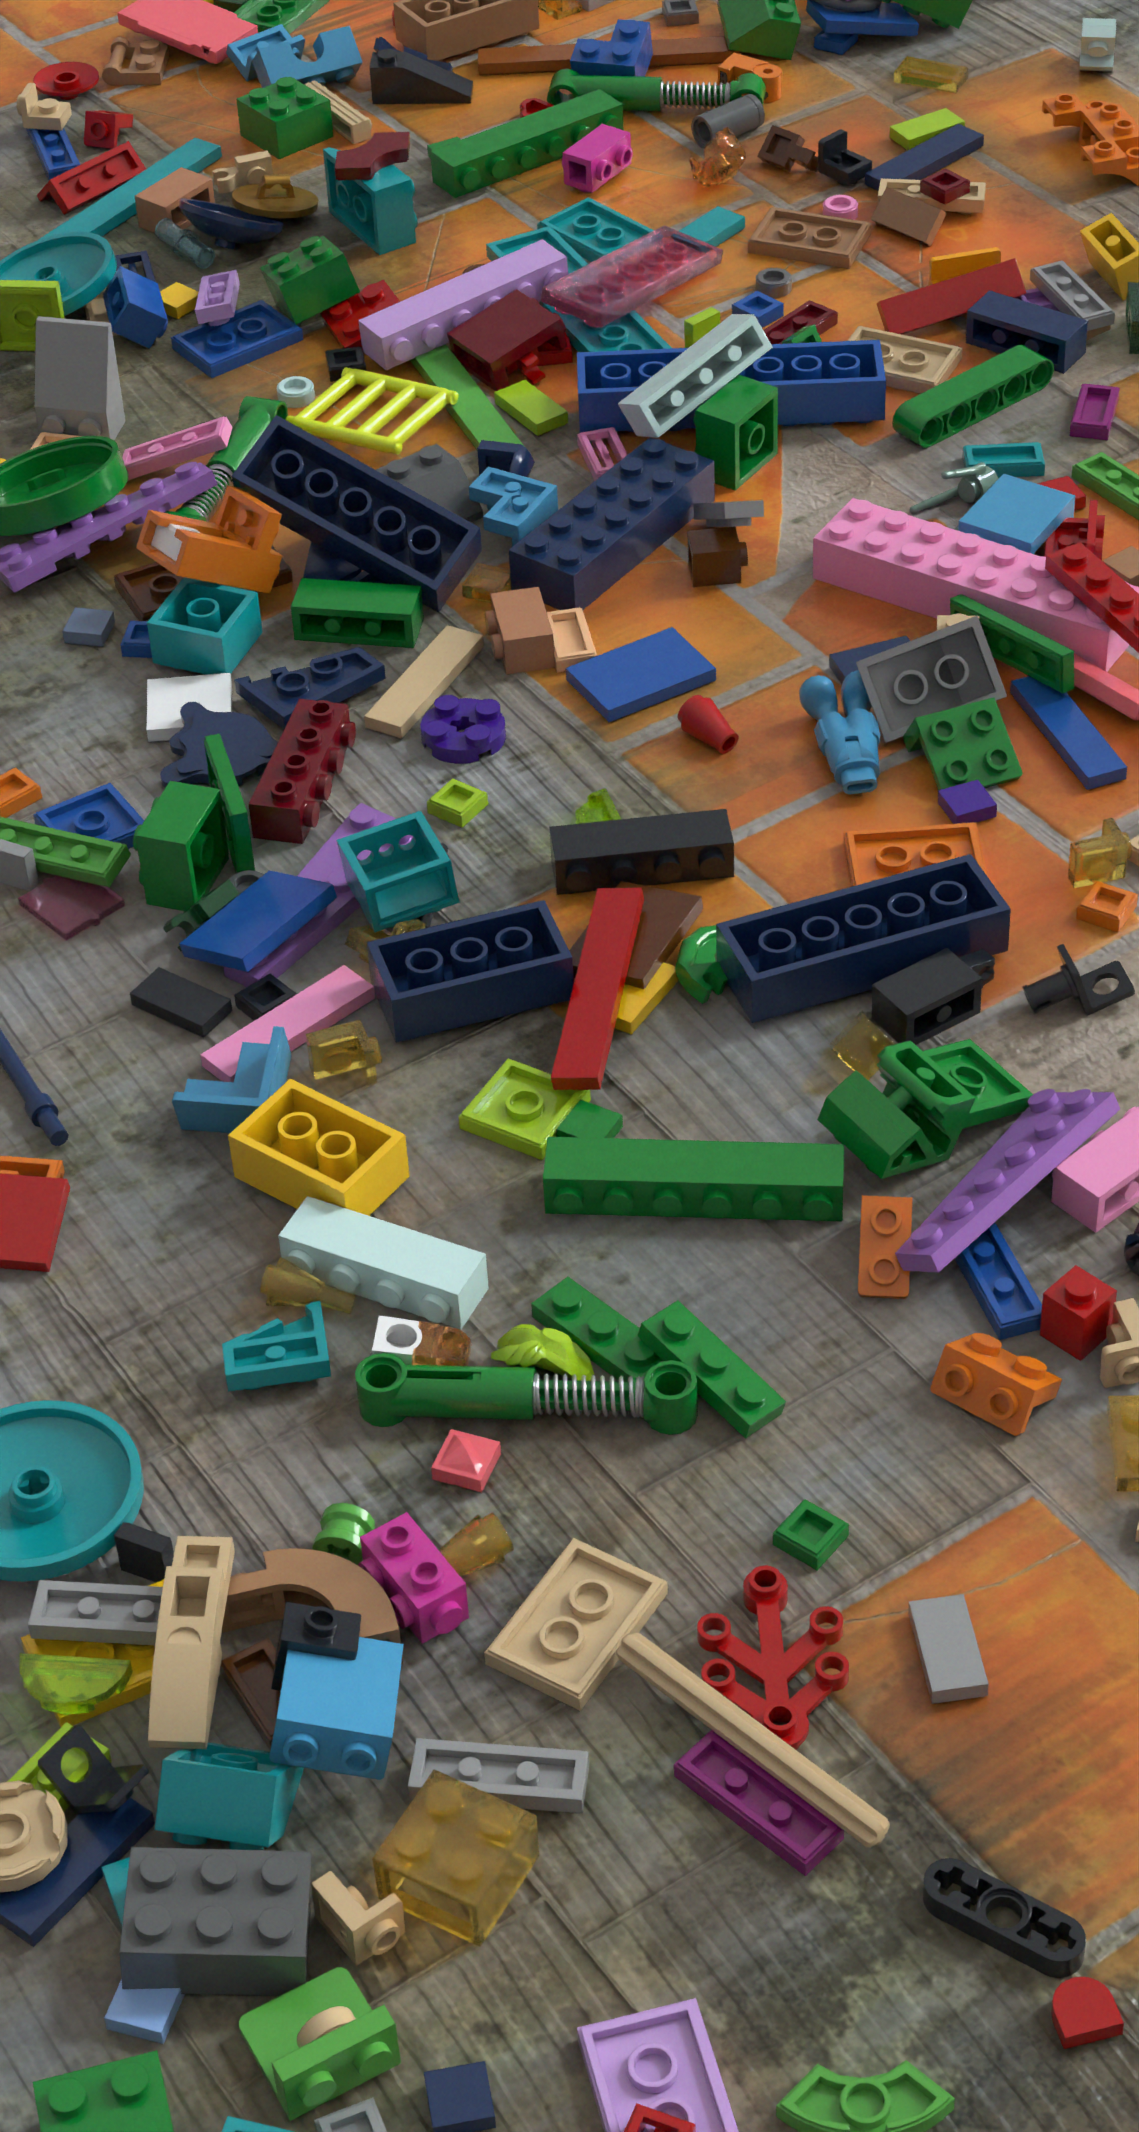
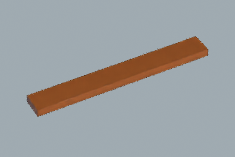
M725 36L652 40L653 55L649 67L723 63L733 53L740 54V51L729 50ZM576 44L478 49L479 75L555 72L561 69H571L570 59Z

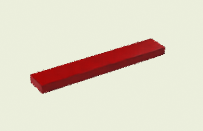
M642 887L597 888L551 1074L553 1090L601 1089L644 903Z

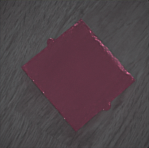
M55 876L52 879L46 878L43 880L42 885L18 898L21 907L66 941L92 925H100V920L125 906L124 899L108 887L62 876Z

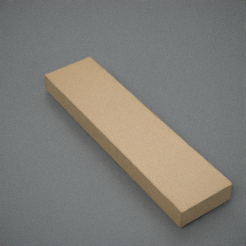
M447 625L365 714V728L402 739L432 706L434 701L440 697L483 649V635Z

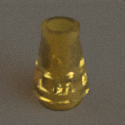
M491 1512L483 1518L477 1514L446 1542L439 1551L461 1577L505 1562L504 1556L512 1552L514 1547L497 1516Z

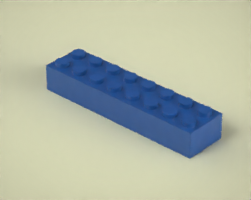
M880 340L771 344L773 348L739 374L778 387V425L794 426L805 423L830 425L835 422L856 421L859 423H870L872 421L885 420L886 377ZM688 348L577 352L580 433L614 427L616 431L635 433L618 403ZM698 407L672 426L669 431L696 428L694 426V415Z

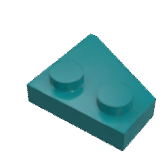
M321 1301L305 1305L306 1316L285 1326L277 1318L260 1326L255 1332L242 1334L223 1343L222 1348L228 1392L243 1389L255 1390L264 1386L291 1382H309L318 1378L331 1377Z

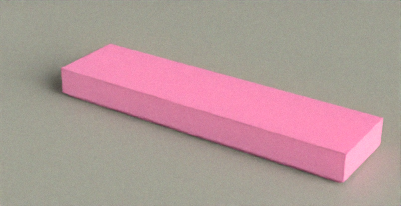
M343 965L200 1054L202 1067L223 1082H234L242 1042L270 1044L273 1027H284L290 1051H293L375 999L374 986Z

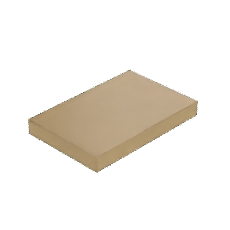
M858 326L847 340H880L886 386L919 394L947 381L962 360V348L958 346Z
M573 1538L484 1652L485 1664L581 1711L619 1660L617 1650L621 1645L622 1639L627 1634L640 1632L668 1594V1583L657 1576Z

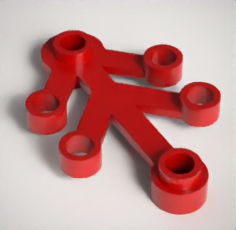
M762 1565L754 1568L746 1576L743 1583L744 1605L751 1613L757 1615L761 1654L731 1634V1624L727 1617L719 1613L706 1614L700 1618L697 1624L698 1643L704 1650L717 1652L727 1660L717 1658L706 1662L701 1669V1679L797 1750L808 1736L809 1720L807 1716L832 1691H839L847 1685L849 1681V1662L840 1653H823L816 1659L815 1677L790 1699L787 1683L827 1645H833L840 1641L843 1636V1616L833 1607L823 1606L815 1609L810 1615L809 1630L784 1653L780 1612L787 1605L788 1583L778 1569ZM823 1623H830L834 1625V1627L830 1629H823L818 1625ZM709 1630H719L722 1633L712 1636L706 1632ZM731 1663L764 1685L766 1700L735 1681V1668ZM832 1668L839 1670L840 1673L829 1675L823 1671ZM716 1675H721L726 1677L727 1679H725L724 1681L716 1682L711 1680L710 1678ZM776 1722H784V1723H787V1724H785V1725H776V1724H773V1723H776Z

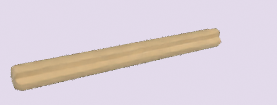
M627 1634L622 1639L621 1645L617 1650V1657L630 1669L865 1847L878 1846L883 1841L885 1834L890 1828V1823L885 1816L642 1634Z

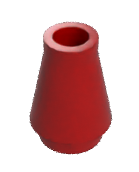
M695 695L690 697L681 706L677 718L684 732L710 745L721 754L728 753L736 746L739 739L738 734L730 727L711 698Z

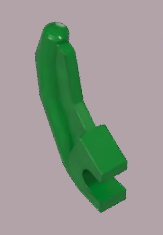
M716 925L700 927L686 937L681 943L675 966L677 978L686 992L701 1004L708 1001L712 990L717 995L721 994L728 980L720 963L716 962L715 959L717 955Z

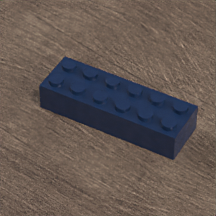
M275 415L231 476L234 487L245 490L281 513V525L387 584L421 586L422 603L437 612L442 609L482 551L480 527Z
M649 437L509 549L511 590L539 587L544 604L559 610L579 607L584 610L694 518L693 504L712 503L715 501L714 460L700 456L693 451H687L670 445L663 440Z
M969 854L717 923V962L720 963L728 978L727 983L751 1023L872 990V984L882 980L884 977L895 974L945 948L951 950L958 957L981 949L987 951L991 956L1006 952L1009 945L1011 909L974 857Z

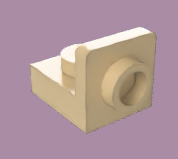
M28 83L23 92L18 95L17 112L19 115H22L24 128L62 131L72 115L70 102H58L52 98L38 100L35 83Z
M1134 1298L1114 1302L1112 1325H1108L1106 1328L1109 1345L1102 1348L1100 1380L1104 1388L1139 1382V1308Z
M332 1871L327 1872L311 1883L315 1918L356 1966L372 1955H381L390 1950L405 1933L403 1903L395 1893L390 1894L369 1908L362 1894L352 1885L346 1888Z

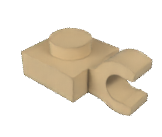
M267 150L234 157L235 167L219 168L212 171L214 185H218L219 193L231 192L237 186L239 188L245 185L259 184L262 182L263 175H273L272 160Z

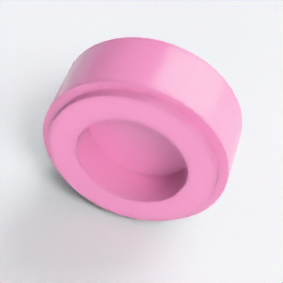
M847 195L831 196L823 202V215L856 220L858 217V202L853 197Z

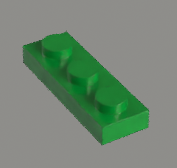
M568 1276L531 1303L532 1317L546 1328L556 1329L567 1334L571 1341L578 1344L592 1362L618 1381L621 1375L624 1382H628L630 1376L633 1378L638 1376L645 1377V1373L653 1365L663 1361L637 1336L640 1329L638 1326Z
M678 1300L641 1323L637 1336L663 1361L674 1360L690 1366L696 1373L697 1393L745 1439L782 1414L786 1401Z

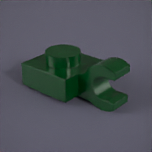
M228 879L207 893L185 912L167 921L163 929L167 933L175 927H181L185 931L187 938L204 921L209 920L240 893Z

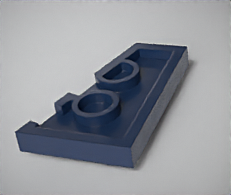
M357 647L314 658L310 662V667L288 671L284 666L270 670L271 677L251 682L249 676L234 679L236 693L282 729H285L299 699L327 700L339 703L386 679L384 664L362 648Z

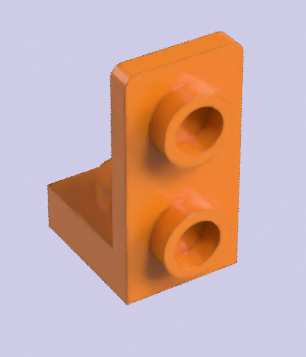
M862 1195L858 1295L860 1297L906 1299L909 1296L910 1271L902 1270L895 1253L911 1236L913 1197Z

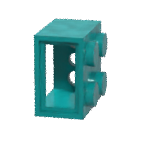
M422 811L336 840L346 882L374 933L460 903L451 860ZM404 836H413L410 843L399 845V841ZM391 844L388 850L384 852L379 851L382 845ZM361 851H371L366 859L357 860V855Z

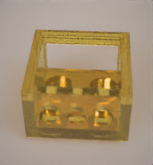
M434 1769L372 1858L378 1899L383 1900L390 1894L395 1893L403 1903V1911L481 1947L540 1856L537 1817L535 1814ZM407 1878L469 1907L470 1923L413 1897L398 1888L404 1879Z

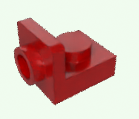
M104 110L85 111L84 144L86 146L109 149L117 147V136L120 134V128L133 127V114Z

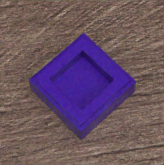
M979 780L938 790V804L953 824L976 823L996 817L997 804Z

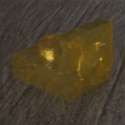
M361 1020L306 1034L309 1066L315 1080L360 1068L368 1085L377 1082L376 1065L382 1063L381 1050L376 1037L367 1036Z

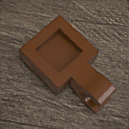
M772 125L757 157L763 162L789 172L794 163L813 172L818 171V157L815 156L816 153L802 147L805 139L796 133Z

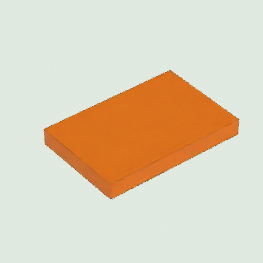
M974 822L844 831L843 844L851 887L969 854L974 857L988 877L977 824Z

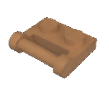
M117 37L113 40L110 50L112 53L110 61L105 65L102 72V78L105 83L109 85H161L170 57L168 44L153 39L145 40L141 43H130L124 37ZM124 59H132L128 69L121 68Z

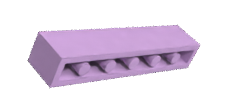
M542 239L358 320L363 352L385 370H389L416 356L449 343L447 336L449 331L516 289L529 298L536 299L538 302L570 289L567 256Z

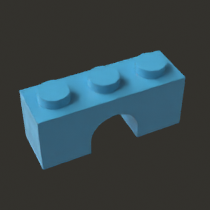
M350 25L319 33L313 44L317 57L315 62H304L298 59L293 53L289 41L258 49L252 62L261 87L264 88L274 84L283 77L295 78L302 84L315 80L322 86L326 82L333 80L343 83L353 79L363 61Z

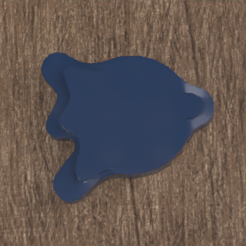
M188 702L180 710L184 727L172 736L169 741L172 753L183 757L162 769L160 773L162 785L166 788L170 781L186 784H209L203 742L205 736L220 733L238 786L243 785L242 778L253 774L257 770L258 776L264 773L278 742L270 736L264 725L256 718L237 712H213L207 710L200 703Z

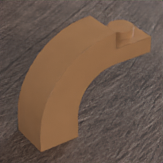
M297 1548L263 1552L265 1569L250 1573H239L230 1577L222 1633L283 1619L286 1602L361 1614L359 1637L401 1644L395 1612L384 1589L367 1571L340 1556L318 1550Z

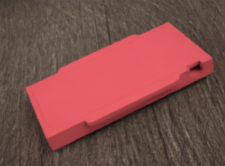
M137 0L118 12L119 25L214 64H218L228 57L226 54L228 44L258 33L257 25L237 18L236 13L203 0Z

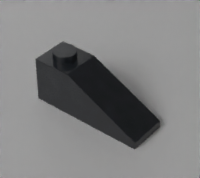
M383 49L372 53L369 68L373 104L471 103L473 81L407 52Z

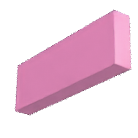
M227 416L125 449L122 458L129 475L128 480L227 448L232 431V426Z

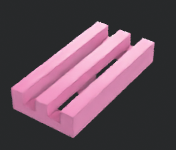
M614 427L577 434L578 447L594 481L614 466L609 451L602 441L603 438H607L618 462L627 456ZM590 441H592L604 467L601 466Z

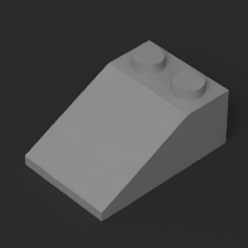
M38 316L36 319L34 407L39 434L47 432L76 436H103L113 440L116 439L126 420L111 323Z
M978 616L856 662L886 743L904 736L916 717L993 697L996 701L1007 697Z

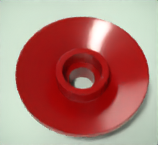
M61 62L49 65L38 71L34 76L33 82L36 84V89L43 94L57 96L63 100H71L78 97L79 94L92 89L99 81V72L95 67L87 63Z

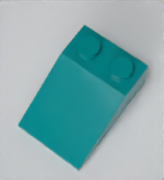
M330 147L323 149L329 212L379 255L416 243L415 228L418 226V220L413 207L415 186L412 179L391 164L378 170L370 180H336L337 151L341 150Z

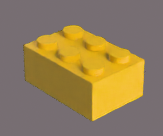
M289 1079L228 1135L234 1177L296 1209L309 1196L370 1216L410 1177L405 1134L292 1079Z

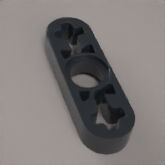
M940 1859L927 1868L924 1874L923 1902L928 1912L934 1917L1049 1977H1068L1076 1973L1082 1966L1085 1955L1086 1934L1081 1924L1074 1918L959 1859ZM952 1883L961 1887L960 1892L953 1890L949 1896L940 1893V1887L948 1889ZM970 1903L973 1905L977 1903L975 1912L970 1910ZM1007 1907L1014 1910L1021 1920L1013 1927L1000 1928L993 1925L986 1915L994 1908ZM1031 1923L1037 1924V1932L1032 1930L1030 1939L1026 1940L1030 1932ZM1059 1939L1068 1942V1947L1061 1946L1056 1953L1047 1949V1944L1054 1945Z

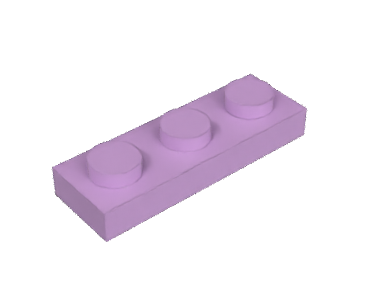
M237 270L203 276L201 278L195 307L198 324L208 323L210 326H218L227 323L231 317H234L240 286Z

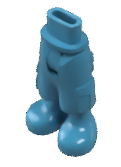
M859 670L848 674L841 686V703L843 711L847 716L846 718L838 713L836 690L829 678L817 675L805 680L799 690L800 702L804 710L811 717L818 720L814 728L817 744L823 755L827 758L835 781L842 785L843 791L846 794L866 793L875 790L878 785L876 779L880 775L878 746L881 734L878 721L872 712H868L872 705Z

